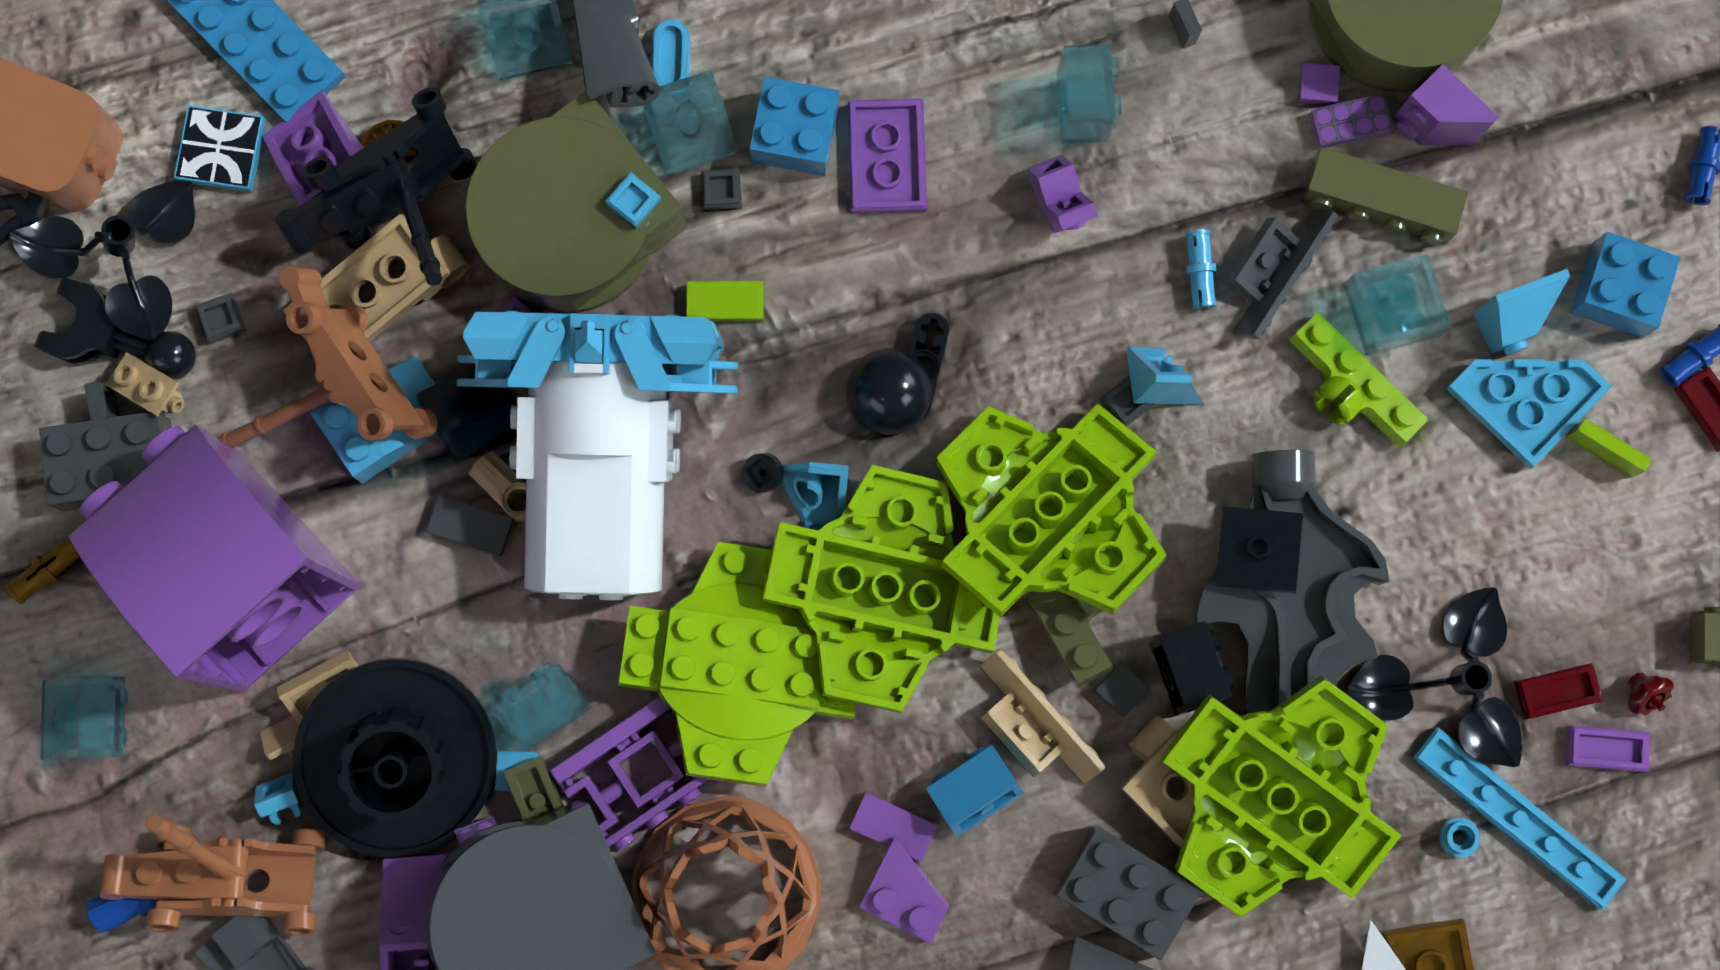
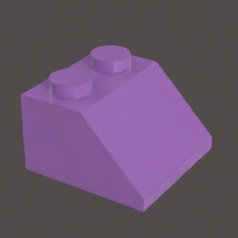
M1442 64L1408 98L1393 117V120L1397 123V128L1404 137L1409 140H1415L1419 145L1472 146L1499 117Z

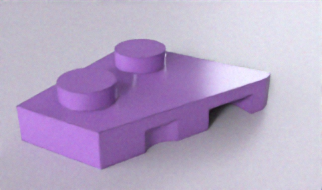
M894 837L859 908L931 944L948 911L949 904L941 893L930 884L928 876L919 865L917 866L903 848L904 845L900 839Z

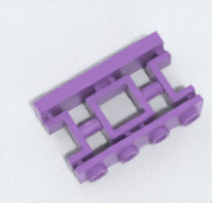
M660 697L550 770L557 783L564 789L568 798H572L585 788L588 790L607 819L599 827L609 849L612 847L615 853L635 841L636 839L632 833L642 826L646 825L648 830H651L666 820L669 816L665 811L677 802L683 808L702 794L698 788L712 780L696 777L676 791L673 785L686 777L675 759L682 755L679 738L665 746L654 730L643 738L639 736V733L673 711L667 704L663 703ZM653 743L673 775L641 796L620 764ZM618 748L621 752L607 761L618 777V780L602 791H599L588 775L576 783L573 781L574 777ZM712 780L715 785L721 782L720 780ZM627 792L637 808L643 807L650 801L654 802L655 806L613 835L610 836L607 831L620 822L609 804Z

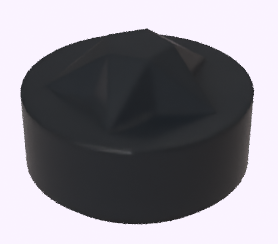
M755 454L749 457L743 466V479L746 485L753 491H771L777 488L783 479V466L780 460L773 454Z

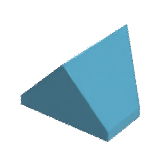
M1128 346L1126 354L1134 403L1204 405L1191 383L1193 375L1191 373H1183L1184 367L1182 365L1172 364L1173 356H1165L1166 350L1163 347Z
M815 462L782 465L783 479L781 484L804 522L805 528L820 530L827 523L840 518L845 510L849 466Z

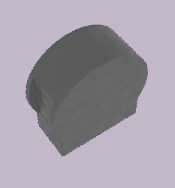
M578 800L537 820L505 822L485 828L468 837L442 862L433 877L425 900L423 915L424 937L427 950L436 970H626L656 955L589 803Z

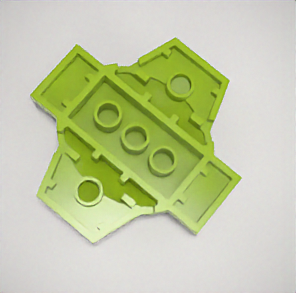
M1098 403L1073 429L1057 428L1056 432L1047 433L1034 430L1033 424L988 406L936 457L937 467L966 513L965 530L967 536L942 560L941 567L1000 618L1023 594L1026 596L1030 591H1059L1114 615L1165 561L1167 556L1142 515L1137 514L1133 508V480L1152 462L1157 451Z
M872 464L840 518L827 523L819 531L783 522L778 523L761 601L795 608L802 614L805 622L816 636L823 696L901 713L924 675L931 659L947 651L953 645L986 653L994 652L1000 617L941 567L942 560L955 548L952 539L954 529L948 482Z
M717 542L691 595L682 599L673 608H670L669 611L631 605L628 608L617 686L655 691L663 703L667 704L675 712L677 719L676 727L686 776L765 787L773 774L793 729L805 723L813 714L849 720L855 717L856 703L822 695L816 636L805 622L802 614L798 612V609L761 601L772 550Z
M1323 676L1315 679L1271 711L1254 712L1242 716L1233 712L1208 694L1160 757L1163 763L1191 782L1192 801L1195 809L1175 864L1177 872L1240 917L1283 889L1282 884L1290 878L1304 877L1305 880L1323 877L1353 899L1402 836L1397 830L1371 812V800L1367 795L1365 785L1367 774L1372 773L1389 725Z

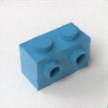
M993 745L986 749L982 747L974 750L966 757L965 763L954 770L948 769L939 773L932 780L933 784L926 788L957 837L1024 794Z

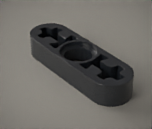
M927 313L918 319L909 353L917 359L926 358L934 366V372L930 376L933 391L932 401L949 336L947 320L937 313ZM930 323L937 324V331L943 333L942 336L936 335L931 350H939L938 355L930 350L915 349L916 345L924 348L927 334L921 331V328H928ZM932 401L922 421L928 417L931 410Z

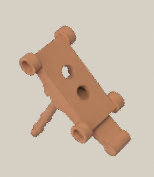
M298 266L284 267L279 273V282L283 288L289 290L293 304L286 313V323L293 333L304 334L316 364L315 378L319 383L323 384L316 391L264 416L260 415L254 421L231 432L222 433L218 439L235 449L238 445L261 434L265 435L271 429L329 402L343 404L358 417L357 429L359 434L368 441L384 440L390 436L393 430H403L405 434L413 439L431 437L437 429L435 413L426 407L414 408L364 335L368 325L366 311L357 305H342L338 309L330 308L320 288L322 278L317 269Z
M151 814L146 819L145 826L158 838L157 845L163 848V852L134 855L109 854L105 856L100 898L107 900H122L124 898L158 899L155 908L148 910L146 929L176 932L179 930L181 915L284 917V933L306 936L313 935L316 932L317 915L311 913L316 857L317 853L323 852L325 847L326 833L316 829L295 830L292 844L270 843L255 839L229 840L228 838L197 841L192 835L190 828L174 825L173 821L168 818H163L158 814ZM258 871L265 872L269 875L270 879L269 885L265 890L255 893L247 889L246 882L251 874Z

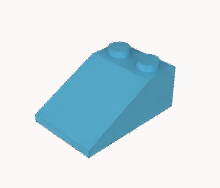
M414 356L388 370L414 408H422L416 398L417 393L436 383L419 358ZM329 402L310 413L352 477L362 484L438 434L435 431L429 438L413 439L405 434L403 430H393L390 436L384 440L368 441L358 432V417L343 404Z

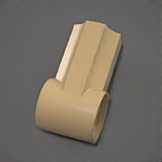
M490 451L473 464L468 474L513 520L525 524L526 509L519 512L514 511L513 504L517 497L526 495V483L522 479L516 478V473L494 451Z

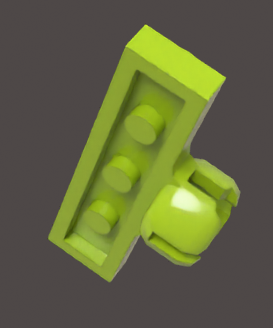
M1319 312L1289 339L1325 377L1324 382L1314 392V405L1319 413L1330 402L1336 407L1325 418L1327 421L1334 424H1346L1358 413H1362L1399 448L1407 443L1427 422L1428 418Z

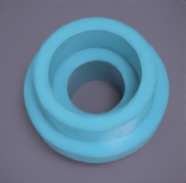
M1452 818L1441 827L1439 841L1446 853L1462 858L1472 855L1477 850L1480 843V833L1472 821L1466 818ZM1456 830H1460L1464 834V842L1460 845L1455 844L1453 841V833Z

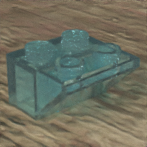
M549 662L530 674L533 681L522 688H518L515 685L507 689L496 698L499 704L491 709L523 751H531L594 708L569 669L559 663L552 666Z

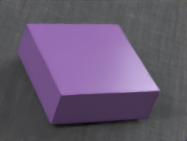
M1303 62L1300 66L1298 102L1320 105L1337 104L1340 66Z

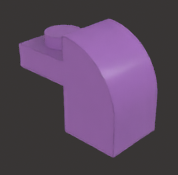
M1063 155L1027 168L1038 204L1046 222L1054 233L1065 229H1079L1086 225L1087 220L1097 217L1094 203L1081 192L1074 165Z

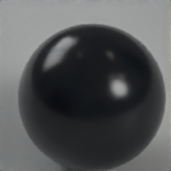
M879 349L865 355L853 367L847 380L846 398L852 415L862 426L878 434L895 435L914 428L922 421L932 401V382L927 369L915 356L900 349Z

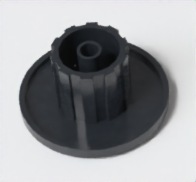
M385 658L369 661L347 670L332 680L320 691L305 712L297 731L293 751V769L296 786L305 808L317 825L334 840L352 850L384 858L420 855L437 849L456 837L455 830L470 825L484 806L492 788L497 762L496 740L492 723L484 706L474 692L463 681L447 670L429 662L410 658ZM389 760H395L399 764H393Z

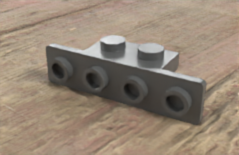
M1313 210L1296 236L1277 218H1267L1227 278L1232 285L1252 301L1234 329V334L1239 338L1258 339L1270 328L1271 319L1280 305L1290 297L1293 285L1300 274L1310 266L1312 256L1321 242L1326 240L1331 234L1332 225L1336 221L1338 214L1333 210Z

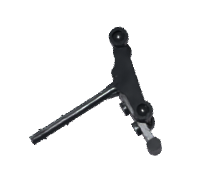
M425 88L415 94L412 99V105L417 112L416 115L334 166L330 158L321 156L310 160L303 167L302 173L312 189H320L322 194L295 209L291 208L281 211L275 218V223L295 253L305 252L314 243L339 234L347 248H359L372 237L373 232L369 227L370 225L394 214H404L411 234V243L416 249L420 261L419 267L425 276L426 282L431 286L441 283L440 263L435 257L431 245V236L426 231L418 203L420 198L423 201L428 199L437 184L448 175L454 180H463L473 175L477 162L471 150L461 148L453 134L444 113L447 103L438 88ZM409 148H414L416 152L412 162L406 164L403 156L408 153Z

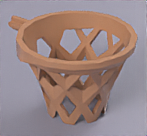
M717 797L683 807L654 830L636 860L631 879L632 901L656 952V955L652 957L666 970H709L704 969L696 960L703 958H715L733 964L726 970H785L805 949L821 906V883L813 852L790 820L757 801L741 797ZM730 814L744 816L752 830L732 833L716 826V824ZM715 816L707 823L696 821L699 819ZM756 821L773 830L774 832L761 830ZM686 826L699 829L686 845L669 852L673 835L681 828ZM706 829L720 834L709 841L696 842ZM758 836L763 851L748 847L741 837ZM766 838L784 840L791 849L789 869L772 856ZM729 847L747 861L761 866L764 891L770 903L760 916L751 936L713 946L681 927L672 889L691 856L703 855ZM663 848L661 858L654 863L661 849ZM678 855L672 869L666 875V860ZM797 862L803 884L795 876ZM661 866V888L655 903L647 890L649 875ZM775 868L789 877L782 893L775 883ZM793 884L804 897L802 911L787 922L785 901ZM662 901L666 910L667 920L658 912ZM779 915L781 930L766 936L768 926ZM659 921L673 934L680 950L668 947L659 928ZM793 926H795L787 935V931L790 930ZM779 937L778 946L765 961L749 960L760 945ZM684 943L694 947L701 953L689 954ZM749 950L741 961L726 956L733 952Z

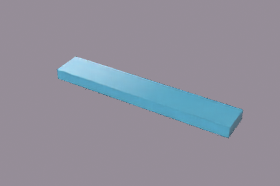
M1434 728L1411 757L1412 760L1598 910L1605 909L1627 880L1486 765L1469 757L1463 751L1460 744L1440 728Z

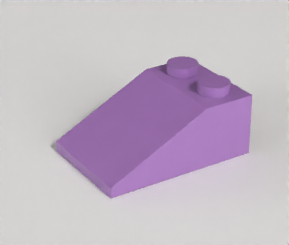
M322 90L300 106L287 123L282 120L262 135L298 206L322 194L320 189H312L303 176V167L310 160L326 156L336 166L363 149L361 143Z

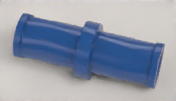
M1705 126L1700 129L1695 157L1690 159L1689 169L1692 173L1685 200L1690 203L1693 197H1695L1694 205H1708L1711 203L1715 175L1720 173V129L1716 135L1718 127Z
M1720 324L1701 340L1691 341L1686 345V351L1660 368L1663 378L1671 386H1679L1682 381L1700 368L1706 369L1713 364L1712 359L1720 354Z

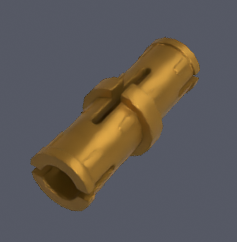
M69 535L44 556L37 555L31 560L32 565L5 585L8 593L19 604H24L29 597L48 582L50 584L55 583L59 579L58 574L80 557Z

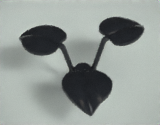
M187 181L168 182L140 192L129 204L128 218L120 215L107 218L102 224L101 232H95V237L84 248H81L84 243L81 229L74 221L65 217H45L33 225L10 232L11 243L23 263L39 275L54 279L73 275L78 269V256L88 255L100 242L103 243L104 249L109 254L122 258L128 283L117 284L108 292L105 299V311L108 319L116 328L127 334L148 341L155 340L165 331L172 315L171 293L166 284L156 276L148 275L136 281L129 254L135 247V234L144 236L149 233L150 237L157 243L172 244L182 241L191 233L195 224L193 185Z
M1490 587L1469 592L1458 598L1446 610L1442 619L1443 637L1451 645L1462 646L1460 653L1468 662L1457 665L1451 671L1450 677L1409 683L1410 672L1404 662L1395 656L1379 655L1378 658L1363 663L1347 685L1348 696L1381 720L1388 721L1400 719L1411 712L1414 703L1410 691L1451 685L1454 691L1460 695H1473L1470 702L1473 712L1465 714L1460 719L1457 727V738L1463 751L1472 759L1482 763L1507 767H1518L1520 765L1522 736L1514 710L1504 700L1497 697L1487 698L1478 705L1480 699L1484 698L1483 692L1491 686L1492 673L1486 664L1479 662L1477 657H1486L1498 652L1504 645L1507 636L1506 618L1500 604L1497 588Z

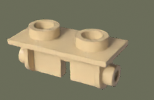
M128 352L125 353L105 384L157 417L162 410L169 414L179 413L185 405L182 395L176 391L180 383Z

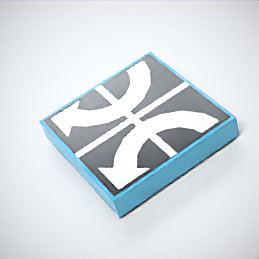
M188 105L174 179L177 182L187 181L197 185L253 192L266 119L260 115Z

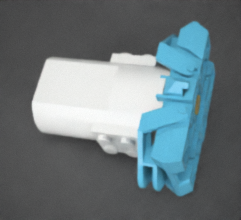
M517 311L475 312L463 331V339L472 355H457L459 363L475 364V378H460L457 380V386L528 389V397H518L517 405L511 406L510 425L511 429H517V446L511 445L509 457L510 469L516 470V478L526 479L524 588L534 592L559 594V599H583V596L591 594L599 595V600H623V597H627V595L651 594L661 591L664 482L672 480V473L676 474L680 469V449H673V433H680L681 410L674 409V401H666V392L738 393L736 385L716 384V370H737L738 362L718 361L724 350V341L715 323L707 317H681L678 315L521 313Z

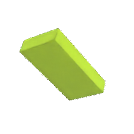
M687 281V317H707L713 322L764 321V282Z
M1588 419L1576 423L1566 435V438L1630 477L1645 472L1652 461L1647 455Z

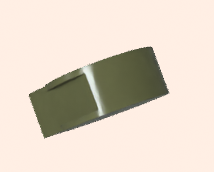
M1308 0L1311 27L1320 48L1334 65L1340 66V71L1351 79L1374 89L1391 92L1417 90L1442 64L1452 73L1457 71L1490 32L1499 16L1503 0Z
M585 91L550 118L538 119L522 124L499 138L478 162L467 192L466 217L469 232L478 253L496 281L521 302L553 313L589 311L615 300L627 291L640 277L651 255L687 229L681 205L595 99H586ZM630 172L661 196L660 203L637 229L605 203L606 199Z

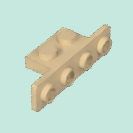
M998 649L981 664L982 670L1006 695L981 719L1033 777L1044 770L1058 755L1083 783H1087L1105 769V765L1099 759L1096 751L1089 745H1086L1072 729L1070 722L1060 715L1046 700L1042 690L1033 685L1022 673L1013 658L1007 656L1002 649Z
M348 650L276 687L278 697L291 713V716L260 733L264 754L269 760L294 750L299 725L312 701L332 680L347 670L358 666Z

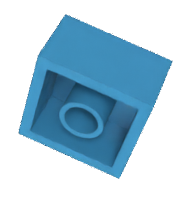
M764 77L750 145L751 163L826 176L839 108V90Z
M1607 231L1591 245L1570 313L1641 338L1645 337L1660 326L1681 257Z

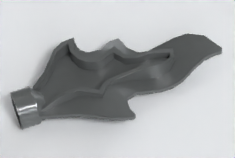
M1275 450L1251 455L1254 490L1248 508L1303 513L1296 594L1219 587L1215 584L1216 568L1203 587L1198 602L1195 619L1197 623L1205 621L1206 624L1212 622L1237 624L1247 643L1244 689L1246 714L1271 711L1320 676H1323L1337 686L1338 678L1352 665L1378 658L1373 639L1355 617L1354 595L1363 585L1370 583L1381 585L1390 582L1386 559L1371 539L1333 513L1318 495L1315 488L1314 451Z

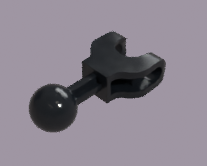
M68 278L61 279L56 292L74 304L77 310L76 321L70 329L62 333L40 331L34 343V347L46 354L78 366L91 363L102 356L117 359L120 351L128 352L145 359L146 364L173 380L185 377L191 372L196 362L195 347L184 334L176 331H164L155 340L150 341L127 334L116 328L108 319L105 311L107 295L99 292L98 289L91 285Z

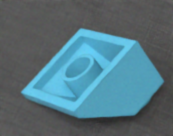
M1568 269L1495 295L1473 313L1491 355L1504 350L1506 356L1528 348L1526 341L1538 334L1570 277Z

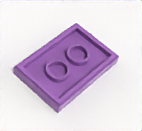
M923 98L848 100L851 214L927 212Z

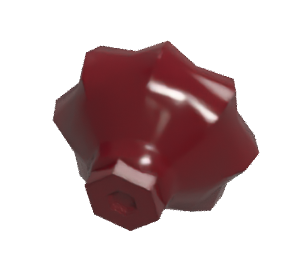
M1636 673L1630 678L1628 683L1631 686L1628 707L1631 712L1635 714L1641 713L1645 716L1653 710H1664L1666 707L1664 702L1672 697L1673 681L1665 677L1646 676L1644 673Z

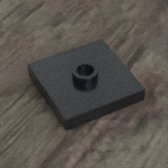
M475 365L417 393L416 397L422 408L426 407L435 413L437 418L436 432L455 463L517 432V429H511L510 412L513 404L503 388L457 386V380L460 378H475Z
M1223 506L1216 586L1296 594L1303 513Z

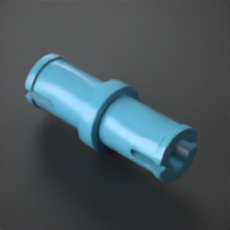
M1198 229L1195 230L1196 233L1188 231L1185 233V237L1187 238L1189 265L1185 269L1186 275L1190 276L1192 309H1207L1206 306H1209V308L1216 307L1213 273H1216L1217 269L1216 264L1212 263L1210 230Z

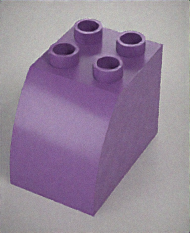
M196 424L187 432L180 426H174L159 434L147 445L141 458L148 467L127 486L123 487L118 481L109 482L93 492L83 502L79 509V514L86 522L71 534L69 538L107 596L175 677L245 692L362 585L239 451Z

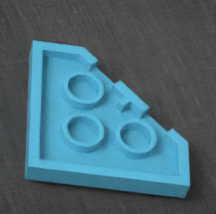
M1475 359L1446 387V390L1531 469L1602 398L1612 385L1584 359H1568L1567 361H1545V359L1491 361V359Z

